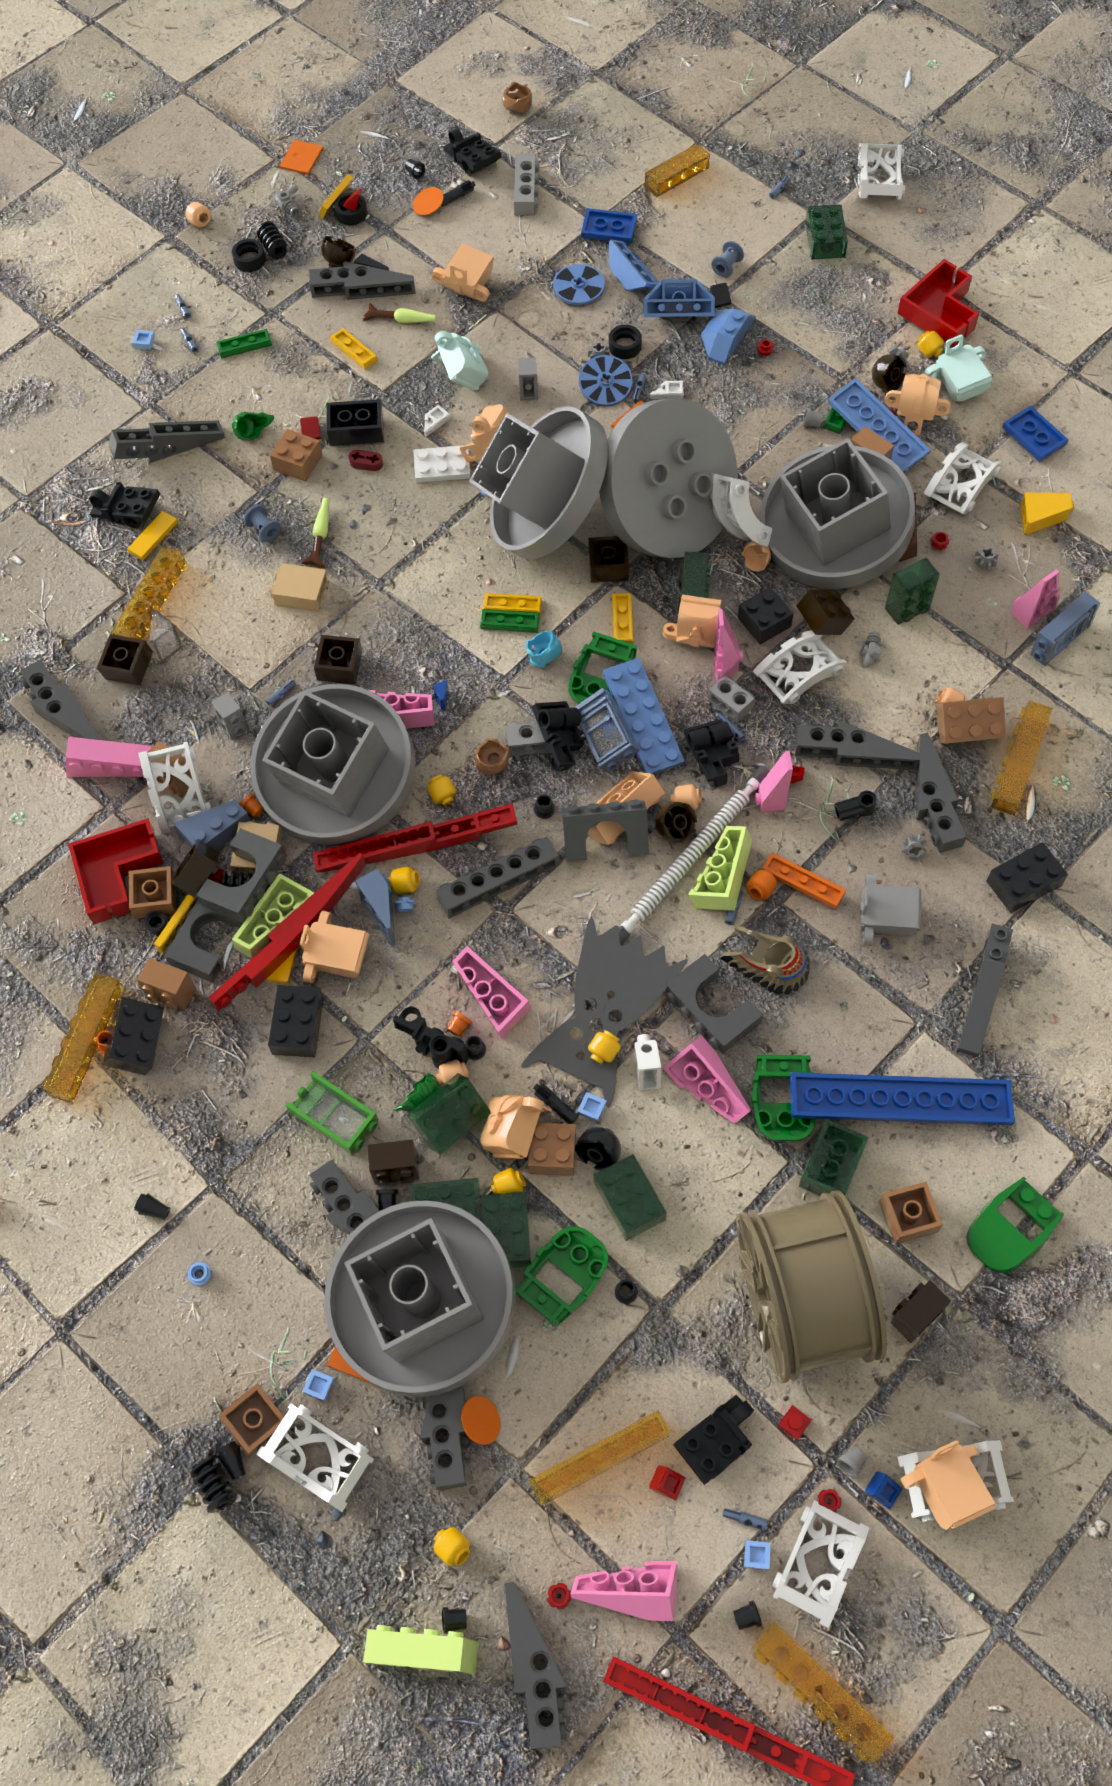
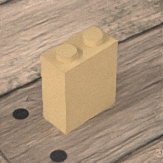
M281 563L280 569L276 571L275 585L271 587L270 591L274 604L319 612L328 584L326 569Z
M252 821L238 823L237 832L241 828L281 844L282 832L279 825L274 823L258 824ZM234 852L232 853L230 863L232 871H235L238 876L240 872H244V876L251 872L253 877L256 871V864L236 856Z

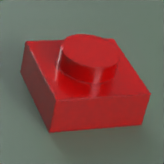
M792 1405L779 1422L778 1427L798 1441L812 1420Z

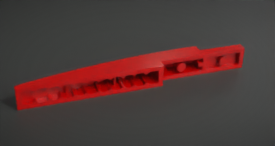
M512 803L434 825L432 821L314 852L316 872L342 869L359 853L363 855L365 864H371L478 840L481 834L518 825L514 806Z
M361 853L355 856L267 934L270 943L208 997L210 1003L218 1012L222 1008L227 1007L236 995L244 992L250 983L257 988L300 946L304 926L308 925L311 928L312 923L318 922L321 911L330 912L366 864Z
M613 1656L603 1682L813 1786H852L855 1777L854 1773Z

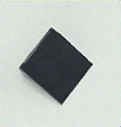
M727 283L710 286V293L715 297V308L731 304Z

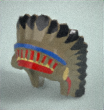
M740 925L735 926L734 930L758 940L757 946L753 949L752 956L744 951L723 952L721 960L728 962L730 967L737 969V972H743L745 977L751 978L753 982L759 983L761 987H767L769 992L776 991L779 995L782 993L788 995L791 991H797L800 986H803V983L807 981L809 976L810 962L803 948L794 943L792 937L788 935L776 937L750 930Z

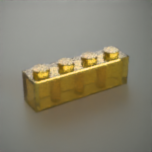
M698 143L689 147L685 151L645 172V187L656 197L661 196L709 168L710 154Z

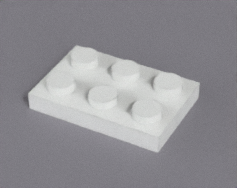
M460 446L413 449L416 483L470 479V464L463 457L459 449Z

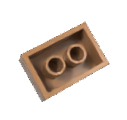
M1004 697L937 703L940 743L947 744L1006 738Z

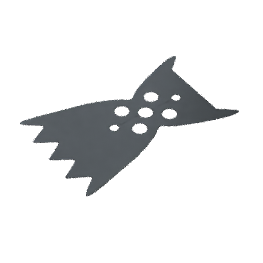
M590 917L584 935L575 979L574 1002L576 1016L563 1023L528 1055L521 1067H527L541 1060L600 1087L603 1091L604 1099L607 1100L606 1106L609 1108L615 1091L618 1053L611 1063L603 1061L600 1064L590 1058L592 1053L588 1050L589 1044L597 1032H604L606 1030L616 1036L617 1032L624 1030L641 1017L667 989L666 984L682 971L688 959L667 967L664 946L644 956L641 936L621 946L617 925L598 936L594 920ZM609 991H613L615 993V997L609 999L607 997V993ZM589 998L597 1002V1008L594 1011H587L584 1008V1002ZM613 1010H619L622 1013V1020L618 1023H613L609 1019V1013ZM597 1018L602 1021L603 1026L600 1031L594 1032L589 1028V1023L592 1019ZM574 1027L580 1028L583 1032L581 1039L576 1041L572 1040L569 1036L570 1030ZM583 1052L585 1054L584 1059H577V1053Z

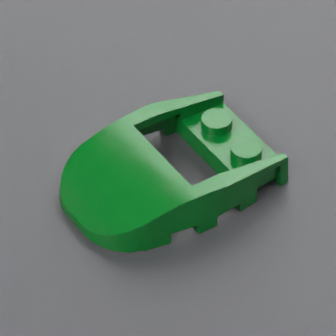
M593 632V639L590 644H585L578 660H575L573 665V673L568 684L571 698L577 704H580L601 688L610 692L605 679L584 673L592 653L625 663L635 659L637 645Z
M757 1055L752 1101L757 1128L766 1138L774 1141H799L806 1138L812 1132L816 1119L791 1118V1103H762L761 1079H790L789 1075L791 1072L814 1073L811 1072L809 1066L811 1061L810 1055Z
M1022 1177L988 1202L982 1208L983 1210L972 1222L967 1232V1244L971 1252L986 1267L998 1273L1014 1271L1029 1258L1034 1257L1064 1216V1213H1060L1025 1181V1177ZM1007 1198L1043 1230L1032 1242L996 1210Z
M570 1226L560 1230L552 1237L549 1243L544 1247L541 1246L536 1252L535 1258L523 1273L524 1278L518 1287L515 1286L516 1295L521 1297L556 1328L576 1311L594 1290L607 1268L608 1252L606 1247L584 1228ZM548 1260L583 1288L570 1305L534 1277Z

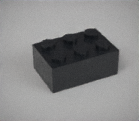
M381 399L326 403L327 435L330 446L384 442Z
M1042 842L992 869L986 882L1007 910L1013 913L1062 886L1068 873Z
M277 986L268 1042L272 1055L315 1058L324 1001L321 988Z
M121 997L114 1006L102 1065L146 1075L153 1067L164 1007Z

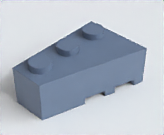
M232 800L173 824L178 835L190 848L199 839L215 850H218L235 837L239 822L245 823L250 821L247 812L237 801Z

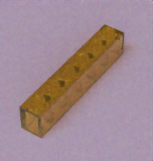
M1030 700L1027 708L1022 707L1019 718L1022 719L1021 724L1017 723L1013 731L1016 738L1015 740H1010L1007 750L1011 751L1010 755H1005L1001 765L1005 769L1003 772L999 771L995 782L999 784L998 788H993L989 798L993 800L991 808L1013 816L1015 815L1053 708Z
M95 972L92 979L88 981L84 998H81L78 1003L76 1016L71 1019L67 1036H64L61 1041L59 1054L53 1059L51 1072L44 1079L43 1090L49 1097L70 1103L74 1102L97 1050L98 1043L96 1037L101 1031H105L114 1011V1006L124 988L118 978Z
M659 1410L529 1479V1484L541 1507L668 1438L670 1431Z

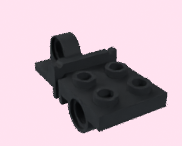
M456 128L448 133L450 143L443 146L444 151L453 156L454 161L458 165H462L467 175H471L502 158L501 152L485 140H481L479 132L464 139L461 131Z
M121 482L116 483L110 496L102 490L94 489L89 497L93 506L90 516L110 519L112 523L115 521L120 523L122 520L131 528H139L142 522L146 523L160 496V492L158 489L131 486L124 488Z
M567 701L535 703L531 708L545 742H550L544 748L545 754L553 755L552 767L555 771H566L576 764L571 751H578L586 740V736L581 737L584 733L583 730H578V726L581 723V713L576 707L569 708Z
M722 719L684 729V736L699 763L701 774L705 775L708 783L713 781L716 787L726 785L727 772L724 766L739 762L738 746H736L735 740H732L729 724L723 722Z
M407 1007L399 1017L395 1015L393 1018L395 1028L411 1035L412 1039L415 1040L417 1045L415 1048L416 1052H422L424 1056H426L428 1051L431 1052L433 1064L437 1069H439L441 1064L454 1059H458L461 1063H467L468 1057L464 1042L458 1037L452 1036L451 1038L444 1035V1032L436 1027L432 1029L427 1027L425 1018L421 1017V1013L416 1007ZM409 1014H416L418 1016L413 1021L405 1020Z
M737 1394L725 1404L720 1405L712 1415L710 1414L673 1444L704 1485L722 1473L752 1446V1443L738 1425L751 1416L754 1409L747 1400L742 1402Z

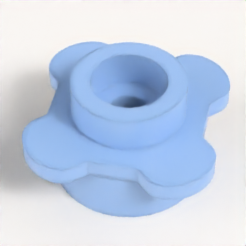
M400 897L398 901H394L398 912L412 911L413 905L416 904L414 900H411V897Z

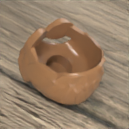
M512 82L505 89L502 97L506 110L510 109L520 114L528 112L532 105L531 90L527 86ZM519 89L516 93H509V91Z
M494 738L487 739L474 752L477 770L487 776L498 774L507 765L510 749Z

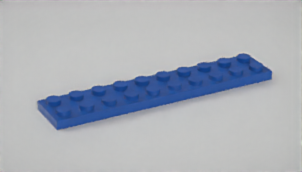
M791 1072L789 1075L791 1118L1013 1125L1015 1123L1011 1080Z

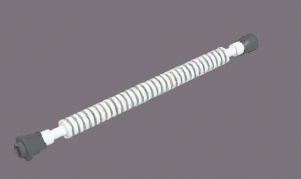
M760 765L749 777L743 791H736L710 823L704 827L684 852L674 861L671 867L664 872L661 878L631 910L632 916L618 927L621 946L631 936L630 933L634 929L633 926L638 921L643 922L675 884L679 882L698 858L724 831L726 826L750 801L748 796L759 788L760 783L770 772L766 767Z

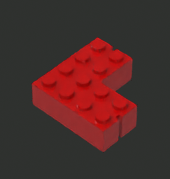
M943 259L900 298L898 314L924 331H936L946 344V341L959 335H963L966 338L974 331L979 313L959 301L968 293L972 275L959 268L955 283H953L957 266ZM959 341L953 342L950 345V347L953 348L957 346Z
M149 818L68 844L86 913L93 925L112 919L111 915L113 914L115 917L131 913L129 909V892L124 878L129 875V871L149 869L164 864L155 831Z

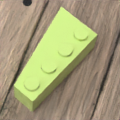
M726 826L715 846L714 854L706 862L707 866L704 872L698 876L695 888L691 889L688 894L695 909L735 911L752 844L747 827Z
M279 873L262 899L255 906L252 915L247 917L232 938L235 950L252 959L270 943L267 934L313 895L314 892Z
M377 1625L376 1630H367L364 1663L424 1670L434 1669L453 1673L457 1671L476 1675L479 1642L463 1638L464 1633L448 1631V1636H439L440 1631L424 1629V1634H416L415 1628L401 1627L400 1632H393L391 1626Z

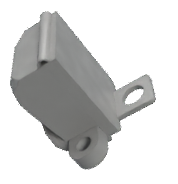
M866 873L865 886H862V902H860L863 945H873L874 933L912 936L917 931H920L921 889L919 887L875 885V874Z

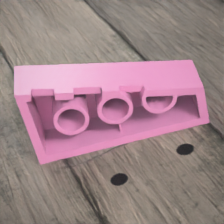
M369 690L383 698L395 709L406 729L435 726L431 695L413 693L397 695L395 692L382 694L376 693V690Z
M68 737L65 757L66 777H144L138 753L148 752L151 746Z
M466 946L452 962L499 1036L503 1039L530 1011L531 1005L523 995Z

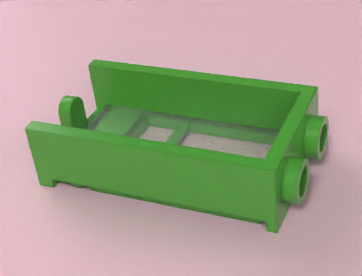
M312 1071L310 1074L312 1082L306 1089L301 1087L298 1090L299 1098L294 1105L288 1102L285 1106L291 1115H294L352 1155L355 1151H359L362 1148L368 1133L371 1134L378 1125L377 1115L374 1111Z

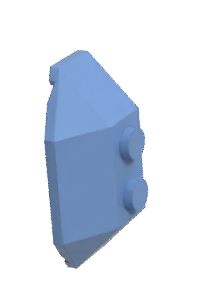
M609 241V267L614 273L615 278L623 284L624 289L630 292H640L653 289L659 283L633 251L627 248L623 241Z
M697 279L660 280L644 298V317L715 316V297Z
M734 308L717 310L715 316L711 318L701 333L708 359L725 365L756 319V316Z

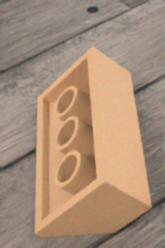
M631 771L596 804H608L613 801L623 803L637 799L645 801L646 809H648L650 806L658 803L660 797L665 792L653 774ZM602 821L593 825L587 834L596 842L609 845L614 843L625 829L616 822Z

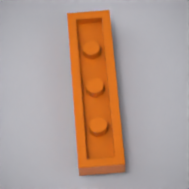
M772 852L762 867V870L771 872L776 880L835 910L846 892V889Z

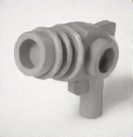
M295 184L287 191L277 192L276 196L273 197V201L278 203L292 217H296L300 213V209L294 200L296 198L294 193L298 190Z
M878 632L869 633L860 651V655L863 656V667L872 665L874 661L877 662L881 655V638Z

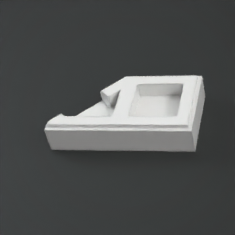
M683 381L663 382L656 391L650 393V400L683 399Z
M437 405L425 414V437L451 419L450 414L441 406Z

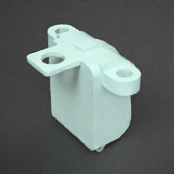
M447 331L438 332L435 335V341L439 350L431 356L432 360L445 365L450 380L470 390H479V386L486 381L488 376V369L482 359L481 347L472 340Z
M963 335L947 340L945 354L940 355L938 360H936V364L929 366L925 370L927 376L941 380L954 402L965 401L984 393L990 388L992 382L991 374L982 362L986 357V351L982 346L975 348L971 345L963 346ZM959 341L957 346L950 348L953 342Z

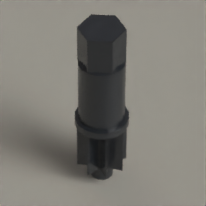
M468 180L443 194L444 199L441 206L443 207L474 191L475 182Z
M536 1084L534 1086V1095L568 1124H573L578 1119L579 1115L558 1098L557 1094L552 1092L544 1084H541V1086Z

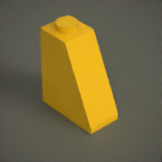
M1025 492L1021 502L1024 535L1068 520L1070 512L1074 510V501H1071V494Z

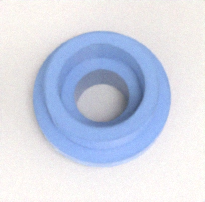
M197 1262L189 1268L188 1279L192 1284L201 1286L210 1280L211 1269L206 1263ZM199 1271L204 1272L201 1278L196 1277Z

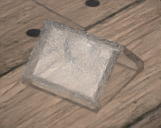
M153 610L149 644L157 663L163 664L183 647L175 626L159 611Z

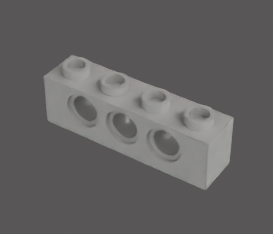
M516 154L514 215H535V208H538V197L535 196H538V185L536 184H539V173L536 172H539V161H536V154Z

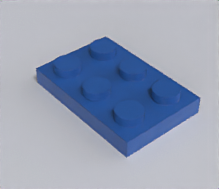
M587 208L581 230V238L604 241L617 240L631 244L637 214Z
M1032 406L1005 421L1002 426L1007 433L1039 462L1066 446L1069 441Z

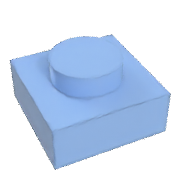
M136 330L132 342L133 347L151 350L155 338L154 332Z
M586 1092L577 1114L598 1123L607 1100Z
M312 1369L302 1392L325 1402L335 1379Z
M745 1540L744 1568L769 1570L771 1543Z

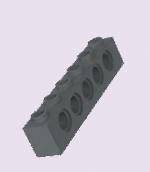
M548 837L536 839L530 845L524 848H517L513 853L501 856L489 865H482L470 874H463L457 880L441 885L436 890L437 899L448 919L559 866V855ZM533 856L538 857V858L535 859V860L530 859V857H533ZM514 865L520 866L517 869L511 868ZM495 874H500V875H501V876L498 877V878L493 877V875H495ZM476 883H482V884H483L482 886H479V887L474 886ZM458 892H464L461 896L455 895Z

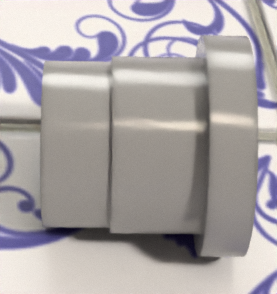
M806 408L802 426L820 427L823 414L811 411V408Z
M852 1446L844 1456H840L837 1459V1464L847 1475L856 1478L860 1473L859 1469L867 1460V1456L859 1447Z

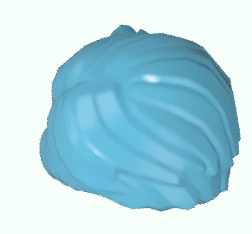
M544 631L525 642L530 657L529 662L538 668H545L546 664L556 660L562 653L561 642L551 631Z

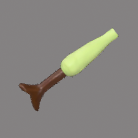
M371 303L369 304V311L363 316V321L375 317L395 318L399 323L436 322L437 320L436 315L411 309L399 308L396 311L377 310Z
M323 498L321 508L314 523L313 536L315 537L313 553L304 559L302 564L308 565L313 563L318 567L325 568L324 563L320 559L322 540L328 534L330 502L328 498Z

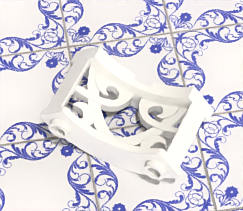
M859 143L858 167L861 169V172L858 174V194L860 198H867L868 195L896 196L898 200H901L902 196L905 195V185H903L901 178V159L903 160L904 157L902 145ZM868 148H880L879 154ZM884 148L894 149V158H889L890 151L886 153L884 158L881 157ZM879 166L890 176L883 183L869 176L874 174Z
M964 442L959 443L955 446L954 452L948 454L942 462V465H944L943 469L939 470V472L936 471L923 494L962 514H967V512H971L976 504L974 500L993 477L998 476L1002 467H1000V461L992 462L969 450V445ZM972 467L975 479L957 483L958 474L954 468L966 469ZM948 476L952 477V478H953V484H950V483H951V479L948 480V479H946V477H948ZM958 492L956 496L958 502L961 496L966 497V501L961 507L951 502L953 493ZM936 493H949L948 500Z
M711 473L713 489L709 497L712 499L714 508L712 510L718 522L731 535L746 541L751 539L755 543L767 547L772 528L760 522L752 511L749 501L750 482Z
M812 630L803 632L802 637L797 640L793 637L780 645L782 648L780 651L776 652L775 655L770 653L753 670L757 677H760L775 693L782 704L796 703L800 699V695L823 679L839 675L847 663L845 659L840 660L821 640L822 635H815ZM795 654L802 658H813L811 670L807 672L790 671L793 664V655ZM784 661L788 662V666L785 670H783L785 668V664H781ZM768 675H771V676H774V677L778 678V680L776 681V684L772 681V679H771ZM783 679L786 680L785 690L787 686H793L786 695L778 687Z
M188 742L149 753L147 751L138 753L144 778L147 780L148 787L151 788L148 790L152 807L155 808L156 819L162 834L171 832L170 829L175 828L174 822L211 809L210 802L206 803L197 776L194 760H197L195 750L189 747ZM184 753L186 758L184 765L179 764V757L175 760L174 767L170 765V756ZM166 757V764L160 762H151L153 760ZM188 769H190L192 779L185 774ZM163 772H165V781L163 783L158 782L156 778L158 776L163 777ZM170 774L189 786L180 804L175 798L169 795H160L159 793L168 786ZM195 790L198 799H192L195 794ZM169 801L175 805V808L173 809L172 804L170 807H165L164 804ZM198 806L200 810L194 811L192 807ZM186 808L190 812L185 813L184 809Z
M290 1403L288 1406L289 1411L266 1446H261L256 1455L343 1512L348 1504L345 1502L369 1462L372 1464L374 1459L367 1454L369 1452L368 1448L359 1442L354 1446L310 1416L312 1414L311 1410L302 1404L297 1408ZM296 1418H299L305 1423V1429L300 1431L295 1426V1433L299 1438L293 1440L287 1432ZM312 1425L323 1433L311 1434ZM285 1437L289 1442L275 1452ZM335 1441L342 1444L346 1448L340 1451V1453H338ZM315 1442H326L331 1456L332 1468L318 1467L306 1476L303 1474L306 1457L300 1446ZM294 1449L297 1450L301 1457L298 1464H292L290 1461L292 1456H296L292 1452ZM348 1454H353L359 1459L350 1473L347 1474L340 1471V1466L347 1467L352 1464L347 1463L345 1457ZM320 1472L332 1473L331 1478L325 1475L326 1481L323 1483L317 1479ZM340 1476L346 1478L336 1494Z
M1001 1441L975 1443L974 1445L979 1455L971 1461L974 1467H977V1472L982 1481L984 1477L996 1478L999 1496L992 1497L996 1507L992 1511L1006 1509V1503L1014 1502V1499L1010 1495L1000 1453L1003 1450ZM936 1450L899 1456V1465L904 1467L905 1475L914 1471L917 1464L929 1458ZM989 1453L994 1472H986ZM984 1482L987 1488H994L992 1484ZM917 1486L909 1488L913 1507L912 1518L921 1517L922 1522L936 1520L930 1507H925L921 1489Z
M814 1500L811 1508L806 1506L800 1520L804 1524L783 1573L777 1572L772 1587L776 1588L773 1598L778 1599L780 1597L820 1619L819 1624L829 1628L847 1585L846 1582L849 1574L854 1568L870 1527L862 1523L858 1525L819 1505V1502ZM817 1515L833 1523L830 1535H825L826 1527L823 1522L821 1530L816 1531L813 1528V1522ZM837 1526L845 1529L846 1531L854 1534L855 1536L848 1534H836ZM806 1532H807L808 1536H809L812 1540H810L809 1542L803 1544V1545L800 1547V1545H801V1543H802V1541H803V1538H804V1536H805V1534H806ZM838 1544L836 1551H843L844 1556L842 1559L834 1557V1545ZM828 1545V1559L839 1573L838 1575L822 1574L812 1581L806 1568L804 1555L814 1549ZM796 1559V1565H797L798 1572H797V1571H791V1572H790V1569H791V1567H792V1564H793L794 1560ZM790 1579L796 1580L797 1586L794 1589H801L805 1585L807 1588L806 1593L802 1594L787 1586V1582ZM825 1580L829 1582L830 1590H825L823 1585L818 1590L816 1586ZM811 1594L815 1600L809 1598V1595Z

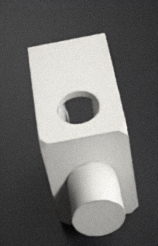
M648 1034L639 1035L637 1042L634 1043L639 1091L661 1088V1063L657 1041L650 1040Z

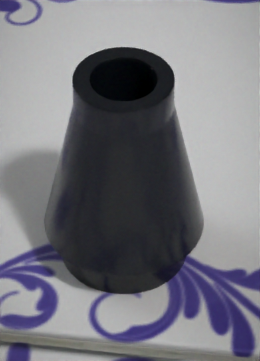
M142 1193L135 1204L134 1210L139 1215L165 1220L170 1212V1207L164 1205L149 1193L147 1195Z
M233 1441L217 1449L219 1453L217 1457L230 1474L232 1480L246 1474L240 1445L237 1446L236 1442Z

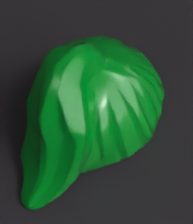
M241 412L234 417L232 422L234 435L241 440H254L260 435L263 428L273 422L274 416L264 412Z
M427 1073L423 1079L414 1084L415 1089L407 1095L406 1101L394 1107V1111L404 1110L419 1117L427 1118L437 1114L440 1108L438 1100L440 1086L436 1077Z

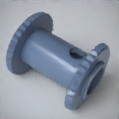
M733 241L724 243L723 255L720 257L716 256L711 262L714 272L725 278L730 277L733 273V263L741 262L744 258L742 247Z
M254 505L245 513L244 524L248 527L255 526L259 530L258 536L262 542L272 541L279 534L281 524L277 520L270 521L265 516L266 509L264 506Z

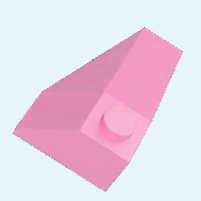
M1057 569L1013 602L1014 606L1011 614L1026 628H1029L1056 608L1060 595L1057 593L1060 590V587L1057 585L1060 582L1059 571Z
M718 609L714 647L716 683L724 675L731 678L739 670V663L743 662V651L739 650L738 641L723 609Z
M785 751L760 783L758 793H755V803L760 806L761 813L785 810L793 771L790 751Z
M702 1035L663 1067L676 1085L682 1089L686 1088L695 1094L694 1097L698 1100L702 1099L710 1104L713 1110L735 1124L751 1111L718 1054Z
M677 1561L645 1562V1567L630 1570V1566L621 1567L622 1571L609 1574L607 1571H600L575 1576L570 1593L571 1598L648 1621H673L677 1606Z

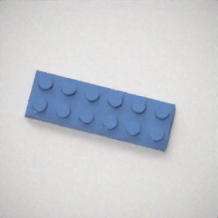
M854 378L828 399V404L857 432L865 426L893 444L894 449L891 460L904 473L930 454V449L857 378Z
M640 658L604 669L602 674L610 693H612L640 749L637 752V756L644 772L654 775L683 765L685 762Z

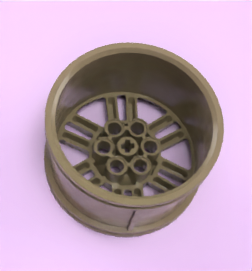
M835 1190L830 1193H822L819 1201L758 1215L755 1210L749 1211L748 1215L745 1212L736 1214L739 1259L757 1322V1332L764 1353H767L772 1369L780 1384L789 1382V1379L792 1381L798 1380L801 1372L858 1358H862L867 1363L874 1361V1359H884L887 1351V1333L876 1274L858 1220L850 1203L841 1191Z

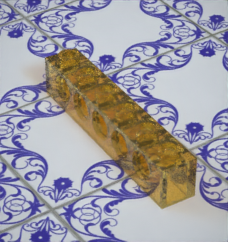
M165 546L161 547L110 634L144 640L145 634L152 627L153 620L156 615H159L163 603L169 598L171 589L177 584L178 577L186 568L187 563L183 552Z
M775 1622L771 1623L752 1647L756 1650L754 1656L765 1666L769 1663L776 1670L773 1674L784 1685L789 1682L796 1689L793 1693L804 1704L808 1701L816 1708L813 1713L823 1723L829 1721L836 1728L833 1732L844 1743L849 1740L856 1747L854 1753L862 1761L867 1763L869 1760L871 1763H876L895 1737ZM780 1647L786 1650L788 1658L785 1663H779L775 1659L774 1652L776 1648ZM801 1666L807 1671L805 1682H799L795 1679L794 1671L796 1667ZM818 1685L823 1686L827 1691V1698L823 1702L818 1701L814 1696V1690ZM837 1705H842L847 1710V1717L844 1721H839L835 1717L834 1710ZM859 1724L864 1725L868 1732L867 1738L863 1741L858 1740L855 1736V1728Z

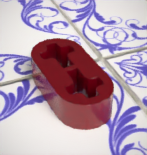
M353 450L348 455L350 466L353 468L378 471L383 467L382 456L377 452Z

